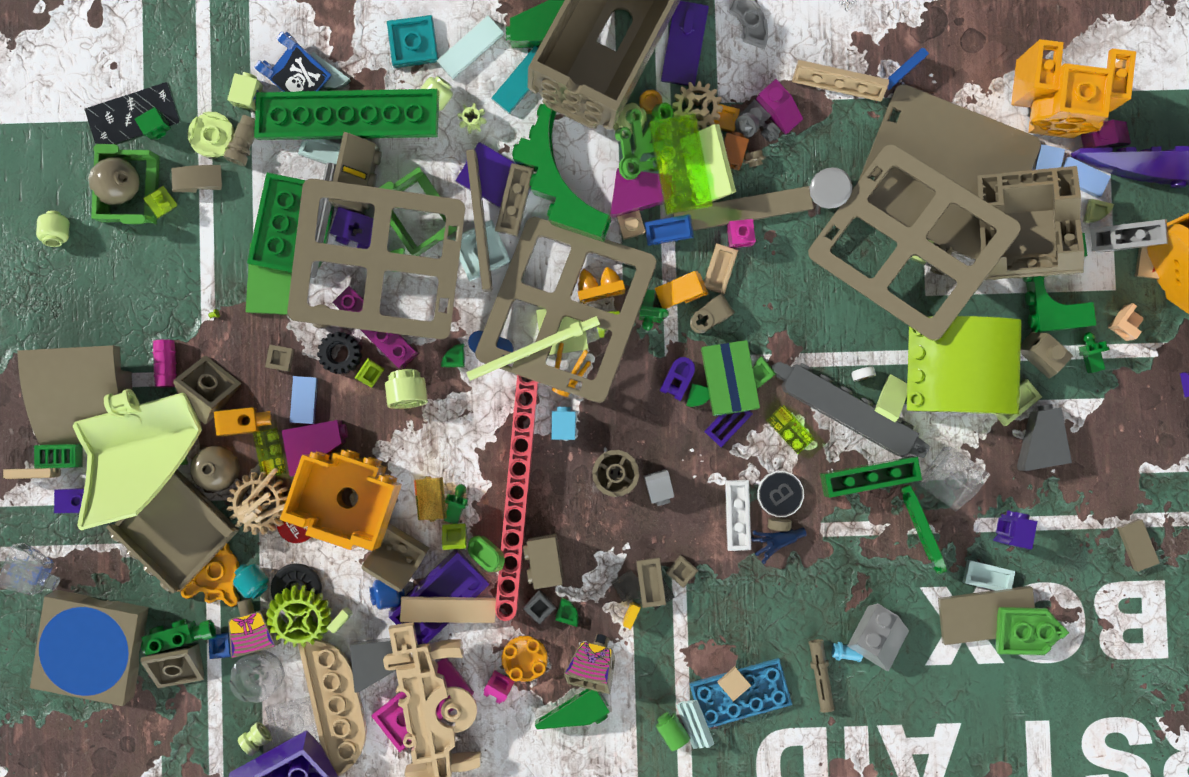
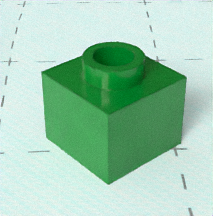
M155 107L135 118L142 133L151 140L162 138L171 129L163 113Z

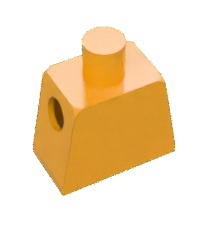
M254 407L214 412L217 436L259 432V426L272 425L271 412H257V409ZM244 417L250 418L248 425L242 424Z

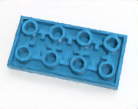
M777 658L738 669L750 683L751 687L734 701L717 682L726 673L689 683L693 699L698 700L708 728L792 705L780 659Z

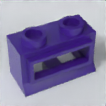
M1007 511L1006 515L1002 514L998 518L996 529L998 535L993 541L1032 550L1038 521L1029 520L1030 515Z

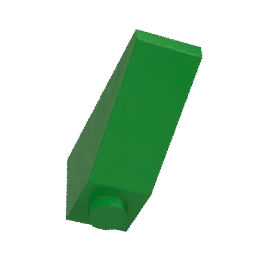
M585 689L535 721V727L539 730L584 726L594 722L599 724L608 718L607 714L610 713V707L601 692Z

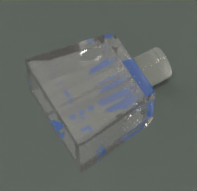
M24 542L12 545L0 572V588L34 595L41 593L44 587L55 590L60 583V577L50 574L54 566L53 560Z

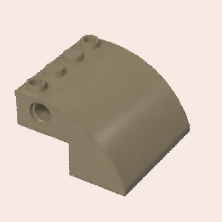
M1077 166L977 175L978 197L1018 221L1021 227L1017 238L985 280L1084 273L1081 193ZM980 220L982 252L996 234V230Z

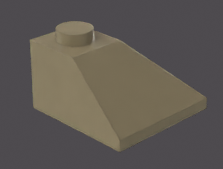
M206 355L173 381L178 393H185L198 419L205 425L214 418L215 411H222L242 384Z

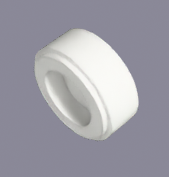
M873 366L855 370L851 375L853 381L856 382L874 377L876 372Z

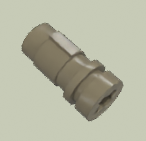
M242 115L233 135V140L227 146L229 149H226L223 156L224 159L239 166H246L247 156H250L251 153L249 149L255 139L254 118Z

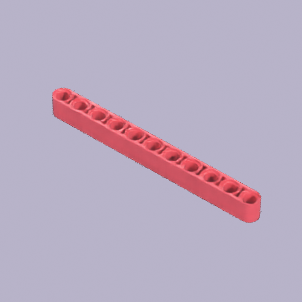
M518 375L501 551L504 554V558L508 556L515 557L517 566L509 568L504 562V566L498 574L495 612L497 617L503 621L513 619L518 609L539 383L535 381L524 382L522 377ZM523 393H530L532 395V403L528 406H524L520 402V396ZM521 416H527L530 419V426L526 429H521L518 425V419ZM519 439H525L528 442V449L525 452H519L516 449V442ZM517 462H522L526 466V472L523 475H517L514 472L513 467ZM518 485L523 488V497L515 498L512 496L511 490L513 486ZM512 509H518L522 514L521 520L512 521L509 517V512ZM514 532L518 534L520 539L518 544L512 545L507 541L509 533ZM512 580L515 584V589L506 591L503 588V581ZM508 603L512 606L513 612L511 614H504L500 606Z

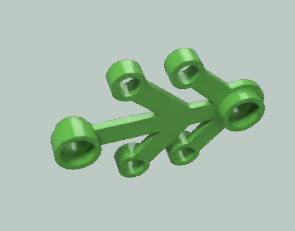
M664 102L654 106L652 110L653 118L644 133H642V114L640 110L631 109L627 111L626 120L632 124L635 149L633 152L631 151L629 140L631 138L630 129L622 127L615 131V138L621 142L623 158L619 163V172L623 178L631 180L635 179L641 171L649 170L654 172L661 169L662 162L658 157H652L647 161L641 162L639 160L645 153L659 152L663 154L672 150V143L669 139L650 143L660 124L671 120L673 109L670 104Z

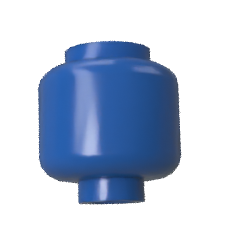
M375 580L372 587H369L372 606L376 605L379 610L397 607L400 605L401 597H405L404 589L398 592L380 580Z

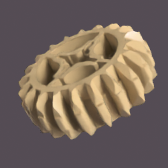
M252 472L251 478L248 475L242 476L243 482L240 480L235 482L238 489L231 488L229 490L234 497L227 498L228 502H233V506L227 507V510H234L235 513L230 516V519L238 518L235 526L240 527L244 524L243 532H248L251 529L252 535H257L259 530L262 535L267 534L268 529L273 532L276 530V525L282 526L284 524L280 520L282 511L273 514L269 520L264 518L259 523L253 521L248 525L239 518L236 512L242 506L246 491L252 486V491H250L252 494L267 476L266 472H261L260 475L257 472ZM275 475L266 484V487L273 492L275 497H269L265 500L269 501V503L261 505L263 510L261 514L267 512L271 505L276 504V507L285 504L288 496H284V493L289 489L288 487L280 488L283 483L281 479L274 483ZM264 489L253 500L257 501L265 495Z

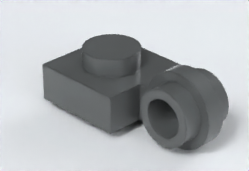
M756 100L739 114V116L743 113L755 115L759 121V128L763 130L761 135L768 142L779 138L780 129L772 122L770 124L765 123L771 115Z

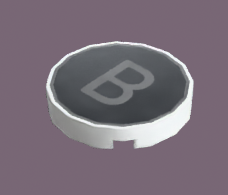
M774 471L767 474L760 481L757 490V499L761 508L775 517H787L794 514L801 507L804 499V489L800 480L786 471Z

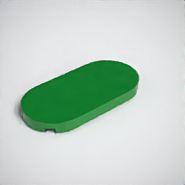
M909 484L901 487L902 498L926 555L935 564L934 571L938 575L947 572L939 547L912 487Z

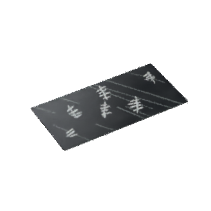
M167 82L84 109L95 144H116L144 135L135 118L154 107L163 113L170 126L180 123Z

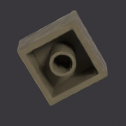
M557 533L530 537L527 540V544L523 546L525 560H530V567L527 570L529 584L533 583L534 589L563 585L564 578Z

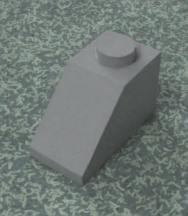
M664 469L644 475L651 503H656L657 506L670 503V498L674 497L668 470Z

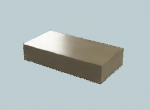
M1137 519L1117 527L1134 571L1139 572L1160 563L1142 519Z
M660 558L636 560L642 607L666 605Z

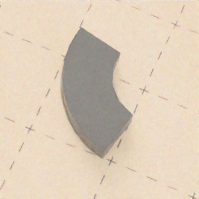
M734 0L730 14L737 17L743 26V42L765 50L768 40V23L760 5L755 0Z

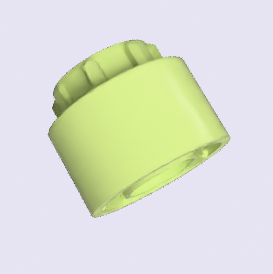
M402 369L390 373L388 376L389 381L385 382L388 408L407 409L428 403L425 378L420 377L418 370Z

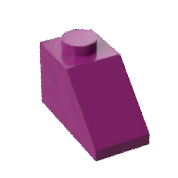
M777 79L758 94L756 101L771 115L770 119L785 135L803 120L793 97Z
M1104 121L1100 131L1081 134L1083 148H1115L1131 144L1126 121Z

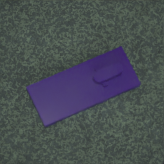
M685 1L679 2L672 16L661 82L688 86L689 82H691L695 87L709 9L708 5Z

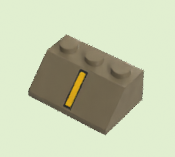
M344 132L333 181L375 187L377 174H374L376 165L380 164L382 152L379 151L380 148L377 144ZM330 198L328 200L337 209L341 207L365 215L366 210H369L371 204Z

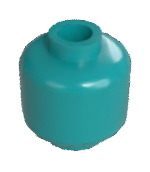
M243 564L234 572L236 576L233 580V585L244 598L252 597L256 599L268 589L267 583L269 578L257 564L248 566Z

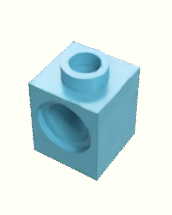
M557 407V411H552V439L575 440L576 412H571V407Z

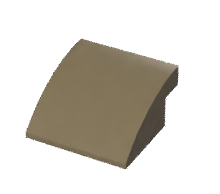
M119 346L17 350L23 400L31 427L39 445L81 444L73 428L74 422L108 413L104 406L105 395L120 394L125 389L132 390V372L121 370Z

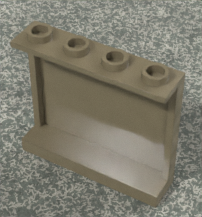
M178 469L160 492L137 516L118 520L115 524L106 527L111 532V538L118 543H122L127 548V553L133 559H138L144 565L143 568L149 575L155 576L160 580V585L165 591L172 593L182 591L240 530Z

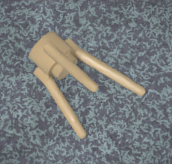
M274 468L252 494L242 502V506L237 509L236 512L239 518L248 525L253 521L259 523L262 519L283 510L285 504L261 514L263 510L260 505L271 496L269 492L257 501L253 500L278 471L277 468Z

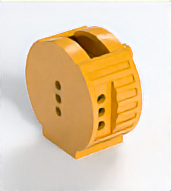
M1189 213L1167 223L1168 244L1148 246L1147 251L1160 278L1157 281L1165 291L1166 299L1189 314Z

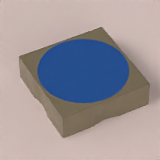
M58 589L44 596L30 688L124 706L135 695L139 671V651L142 637L145 634L149 607L119 601H102L89 595Z

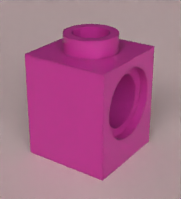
M753 219L730 221L728 223L727 233L730 248L754 245L756 240Z

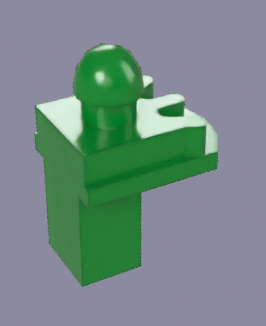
M647 289L639 314V320H644L642 327L646 331L653 328V322L661 323L663 318L669 316L668 310L653 307L655 290Z
M1092 332L1085 333L1083 338L1086 345L1079 347V356L1084 358L1087 373L1106 370L1101 352L1110 350L1107 342L1096 343V337Z
M464 484L456 486L455 494H447L444 503L449 505L444 521L452 524L459 523L462 511L467 508L469 499L464 497L467 490Z

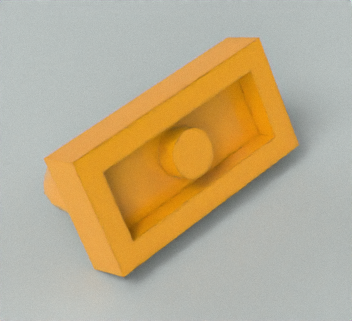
M606 267L601 276V286H598L594 276L586 269H582L578 279L577 292L579 301L585 304L624 294L625 286L623 280L620 279L614 270Z

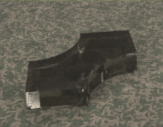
M631 569L611 581L623 602L631 599H641L639 578ZM662 577L665 601L667 603L675 598ZM654 606L653 608L656 610L661 606Z

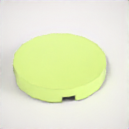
M205 112L192 120L188 128V140L198 154L206 158H219L224 156L226 149H229L227 146L229 142H232L235 130L233 124L224 115L218 112Z

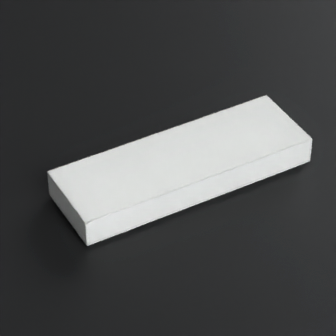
M725 480L727 550H751L749 480Z

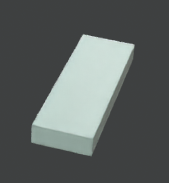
M486 16L441 56L437 63L454 79L501 38L504 33L489 16Z

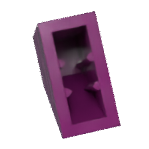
M617 168L610 218L615 219L617 216L668 203L669 196L674 197L676 183H671L672 176L641 171L635 179L627 180L621 176L619 168Z
M342 420L282 430L290 477L295 476L302 455L310 454L311 451H319L330 455L346 443L345 438H348V430L346 424L342 423Z

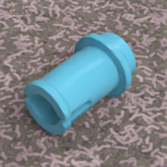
M842 642L834 643L832 646L831 655L836 660L862 661L863 655L847 647V645H843Z

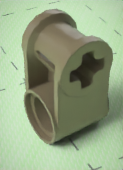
M720 294L693 315L690 320V327L698 334L705 333L715 325L728 319L735 311L724 295ZM698 317L699 319H706L704 325H697Z

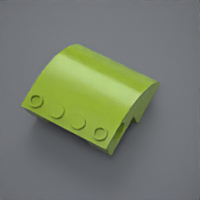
M957 316L944 335L936 341L927 339L909 326L907 411L1019 414L1021 320L1000 317Z

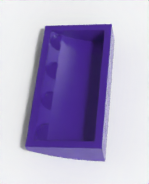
M454 549L405 597L476 598L490 583L459 549ZM401 602L399 606L393 607L389 611V618L396 625L411 623L400 622ZM414 622L418 645L427 644L449 623Z

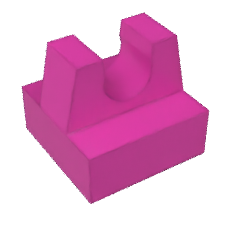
M494 670L483 690V695L488 697L490 694L496 697V702L500 704L506 700L515 681Z

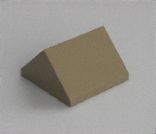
M199 644L171 648L146 655L140 661L157 688L204 680Z

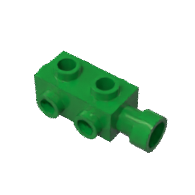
M186 619L171 623L172 627L164 629L163 625L149 629V634L142 637L141 649L145 655H150L189 644L196 640L212 639L216 637V628L211 619L200 622V625L197 626L195 621L187 623Z

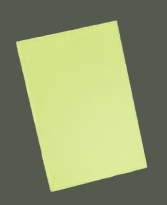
M713 124L679 140L695 206L710 203L736 192L719 124Z

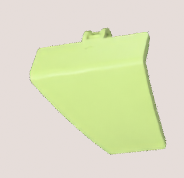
M125 389L120 394H107L104 396V406L108 413L74 422V431L87 453L86 481L77 524L80 530L137 516L172 477L202 431L201 423L185 393L140 404L131 389Z

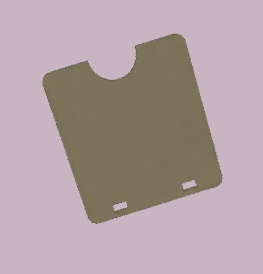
M902 84L893 92L859 180L885 146L895 145L978 196L977 175L1032 170L1041 148V142L1034 135ZM893 109L900 112L896 123L889 121ZM878 167L871 175L874 177L873 181H876L883 172ZM892 167L869 197L868 202L906 227H911L934 198L936 192L897 167ZM951 204L929 232L926 239L934 241V244L937 246L947 244L946 249L951 246L954 248L953 252L976 260L981 254L980 219L956 204Z

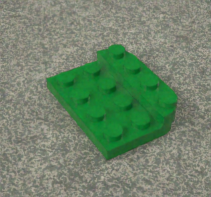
M266 172L247 264L292 273L302 187L306 180ZM331 205L330 215L325 233V244L328 243L329 233L331 229L334 214L333 205Z

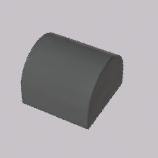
M539 590L523 606V609L540 624L556 609V606L546 594Z

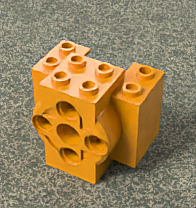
M1039 39L1016 60L1011 105L1031 108L1028 133L1074 139L1084 133L1100 131L1109 113L1131 99L1136 51L1112 48L1108 52L1107 68L1067 63L1061 66L1064 42ZM1043 50L1054 51L1053 60L1042 58Z
M347 449L333 453L330 460V455L326 453L311 451L310 454L301 456L280 520L302 528L308 526L305 534L307 536L349 550L362 547L373 551L382 545L402 484L396 482V477L385 474L387 467L381 465L382 461L372 457H364L362 459L359 458L360 453ZM346 488L354 489L358 495V501L354 507L345 505L342 500V493Z

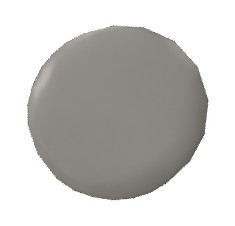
M839 168L823 169L811 180L809 187L810 196L814 203L820 207L827 209L840 207L847 202L852 193L851 179L845 171Z

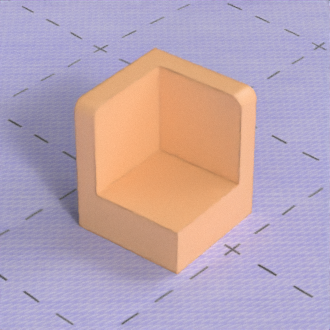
M1134 303L1124 305L1108 326L1109 329L1126 341L1137 339L1142 332L1137 328L1142 323L1143 317L1134 311L1137 307Z

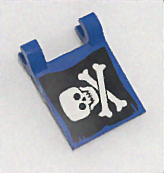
M281 31L276 39L287 47L285 53L274 67L266 60L263 62L259 60L254 68L270 79L283 92L320 91L332 74L301 47L290 33Z

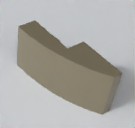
M193 165L171 168L172 192L196 193L197 189H222L221 165Z

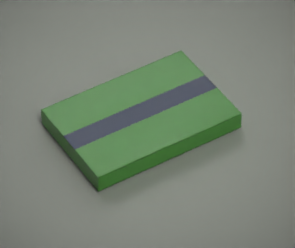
M748 341L702 347L701 352L713 416L759 409L760 404Z

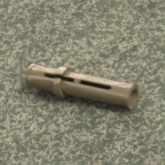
M814 639L808 643L812 657L810 665L814 669L820 712H832L835 710L828 673L829 660L826 659L824 640Z

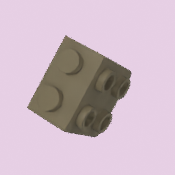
M389 524L381 547L370 553L361 568L389 587L401 592L420 567L430 547L394 525Z

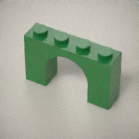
M1082 233L1084 244V257L1088 256L1085 233ZM1044 276L1023 277L1027 287L1025 301L1030 310L1028 324L1032 328V332L1042 333L1096 326L1094 302L1072 305L1060 304L1054 301L1046 292Z

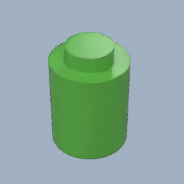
M667 712L657 719L656 728L671 751L678 750L691 739L675 713L670 714Z

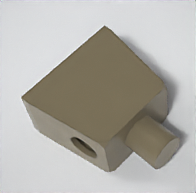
M1031 332L1021 343V355L1048 379L1056 375L1073 357L1063 345L1048 333Z

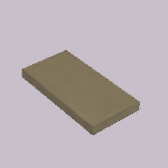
M1024 586L938 598L942 643L944 645L996 639L999 607L1035 608L1033 587Z

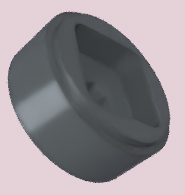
M743 113L735 121L736 131L743 134L746 138L753 136L759 130L757 117L752 113Z

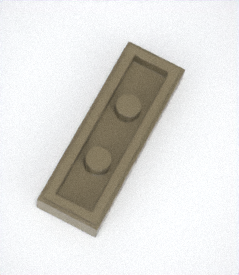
M511 164L495 227L496 232L518 237L534 168Z

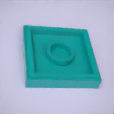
M432 15L387 21L393 68L437 63L438 52Z

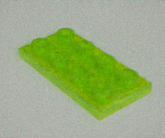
M696 113L650 121L649 127L666 215L712 207V198Z

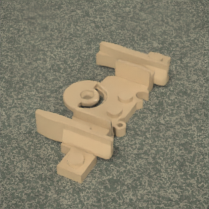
M414 622L389 626L393 653L384 656L383 663L386 670H396L399 685L395 692H404L407 696L405 699H399L398 705L403 708L406 729L409 732L404 736L403 744L407 748L413 747L411 751L413 764L406 765L405 777H452V772H464L479 768L482 757L481 751L451 754V749L455 747L456 743L455 733L468 729L475 721L477 715L476 701L463 688L447 687L444 676L437 673L438 663L435 661V659L450 657L463 658L462 640L449 639L418 645ZM448 695L451 698L442 704L441 714L445 720L455 722V726H449L441 722L436 713L437 705L440 701L447 698ZM454 708L457 710V714L450 715L448 710Z

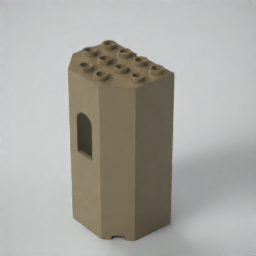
M565 0L528 67V88L534 94L539 92L543 98L542 102L548 108L588 128L596 129L598 125H603L605 129L612 130L680 0ZM616 10H625L632 16V24L616 52L598 43L597 40L611 14Z

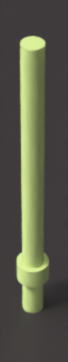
M595 316L581 323L575 322L570 325V328L466 372L467 376L471 381L570 337H579L584 334V331L600 325L599 320Z

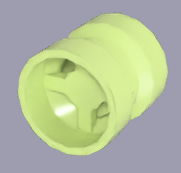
M260 722L255 723L248 733L245 732L238 737L240 747L249 756H253L259 751L261 745H266L272 740L269 730Z

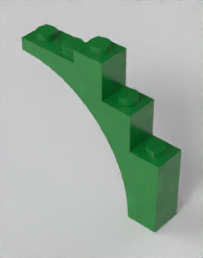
M544 103L540 104L537 111V122L535 125H532L529 132L530 140L521 137L519 144H515L512 152L513 160L516 164L534 168V171L537 172L531 177L530 187L535 196L555 202L554 204L551 203L547 213L548 220L553 226L604 242L612 220L608 214L596 210L578 198L561 178L556 166L552 144L553 126L557 112L548 108Z

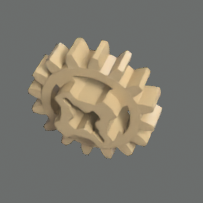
M698 81L697 86L694 87L689 82L687 90L684 87L680 88L682 95L675 94L677 102L673 103L672 108L677 111L673 113L674 118L680 117L678 120L679 126L683 123L686 124L685 131L692 127L694 133H696L698 128L705 129L707 125L715 124L713 119L720 120V115L716 112H722L723 106L717 105L721 103L722 98L715 97L717 89L710 91L709 83L705 87H701V81ZM685 100L688 108L685 109V112L683 113L682 104ZM712 102L713 111L710 114L707 107ZM694 104L696 106L702 105L701 110H699L698 108L694 110Z

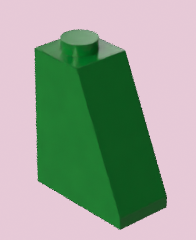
M548 0L511 17L510 26H506V41L511 42L512 48H533L534 46L539 48L565 0Z

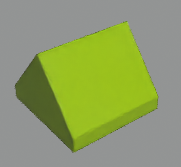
M367 358L355 379L372 388L384 371V368Z

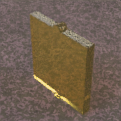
M426 476L425 479L414 480L418 520L434 522L436 519H446L443 477L431 478V476Z

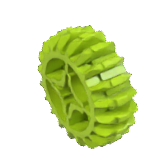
M296 585L292 586L291 591L287 588L283 589L282 594L277 593L274 598L275 600H271L270 608L266 613L268 617L267 625L271 626L270 633H277L276 640L283 638L284 645L292 642L293 648L297 646V643H301L304 648L307 645V641L313 645L316 639L321 640L324 633L328 632L327 627L332 620L330 616L332 610L328 607V599L322 600V593L315 595V588L307 591L305 585L302 586L301 590H298ZM281 610L285 612V616L288 618L287 623L281 616ZM311 610H314L318 617L317 623L313 621V617L310 615Z

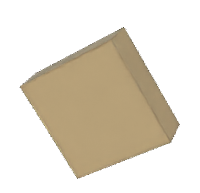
M735 666L717 681L733 701L751 687L750 683Z

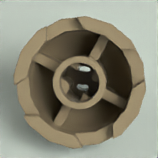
M106 158L99 161L90 170L88 177L90 189L100 198L101 202L109 205H121L131 200L138 192L140 186L139 174L135 167L121 158Z
M224 446L203 448L195 454L190 465L191 477L195 484L205 491L219 492L230 488L239 477L240 472L237 456Z
M609 450L601 454L595 461L592 470L593 481L603 494L611 497L623 496L630 493L637 485L639 467L635 459L627 452Z

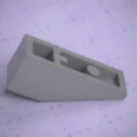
M1167 219L1091 228L1092 252H1110L1168 244Z

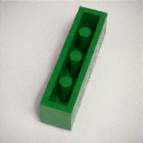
M909 456L820 473L824 497L831 498L922 480L918 457Z

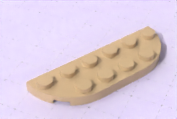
M316 639L312 645L307 641V645L304 648L301 643H298L319 741L335 772L340 776L349 770L361 755L367 735L360 693L354 692L352 664L339 648L329 642Z

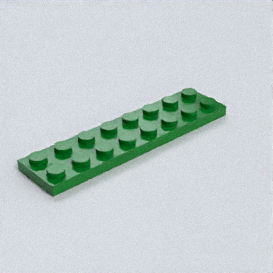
M438 89L256 92L254 138L257 140L342 139L344 132L363 139L438 137L439 91Z

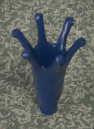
M804 527L776 533H762L754 530V535L765 537H751V541L767 542L766 547L755 552V555L759 556L767 551L764 554L765 558L762 560V563L766 564V561L775 552L796 542L797 539L805 537L807 533Z

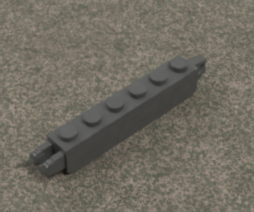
M777 362L771 366L776 377L784 381L781 385L783 392L892 454L903 456L909 453L919 458H924L929 451L930 446L918 437L919 433L913 430L915 427L912 424L903 420L901 423L898 421L893 422L874 411V403L863 397L860 400L852 396L854 392L844 386L840 388L834 386L832 379L822 374L820 377L813 374L811 367L800 363V365L795 364L791 367L784 364V362Z

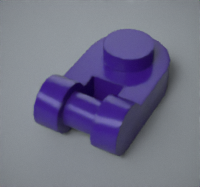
M686 357L675 360L660 388V392L664 394L668 392L674 395L675 399L681 401L694 375V363ZM674 378L682 381L679 388L671 384Z

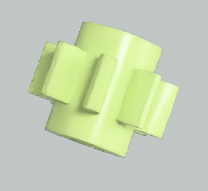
M473 103L472 107L468 108L463 105V113L457 114L458 118L463 120L459 124L460 127H467L469 134H471L472 130L476 129L481 132V124L487 123L486 119L481 117L485 114L484 109L478 111L475 103ZM472 115H475L476 119H473L472 122H469L468 118H471Z

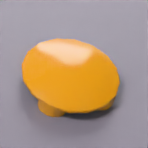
M518 636L510 640L504 647L501 655L502 666L513 681L526 682L543 675L548 663L547 651L544 645L538 639L531 636Z

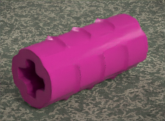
M154 340L152 353L154 357L153 376L155 387H175L173 383L177 376L175 340Z

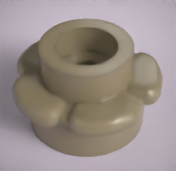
M762 150L750 152L744 155L745 161L743 163L749 164V168L763 164L762 160L766 159V156H763Z

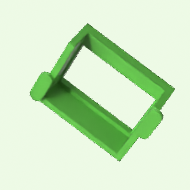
M96 144L94 146V166L106 158L146 161L145 197L158 189L159 155L150 150H119V146L115 144ZM92 191L91 219L102 223L157 224V217L146 203H144V215L110 214V205L101 202L100 198Z
M420 167L396 183L389 181L379 187L405 191L418 182L426 195L440 196ZM392 210L390 225L411 255L420 256L438 242L444 240L445 227L417 246ZM440 214V216L442 217V219H443L444 222L446 223V217H445V215ZM449 226L448 236L457 231V226Z

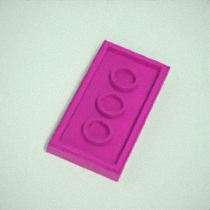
M442 658L437 662V673L444 676L447 687H460L467 690L471 695L474 694V691L448 658ZM399 692L371 715L399 752L406 748L403 740L404 736L409 733L406 729L403 708L398 705L399 699L407 697L404 692ZM450 695L437 705L436 713L440 720L443 719L441 714L442 704L451 698ZM454 708L449 709L448 712L450 713Z

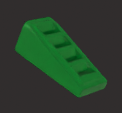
M81 444L34 445V468L83 467V446ZM51 449H53V463H50ZM59 449H61L62 463H59ZM67 449H70V463H67ZM42 450H45V464H42Z

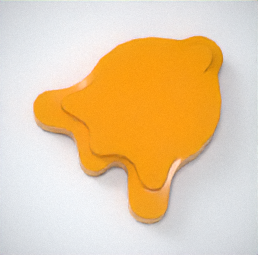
M228 543L180 592L183 598L189 599L199 592H203L207 603L222 600L230 607L237 605L240 597L236 587L233 585V580L236 576L234 572L240 565L237 557L230 550Z

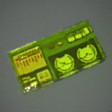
M784 405L780 406L765 420L797 455L815 439Z
M278 428L254 432L253 437L260 472H266L267 476L274 468H277L278 471L275 476L285 474L286 468Z

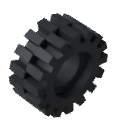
M329 333L326 338H322V344L318 345L319 352H317V357L320 358L318 361L324 366L325 370L335 374H347L349 371H354L356 365L360 364L359 360L362 358L360 350L362 348L358 344V340L347 333ZM338 344H343L348 349V357L343 362H336L331 355L333 347Z

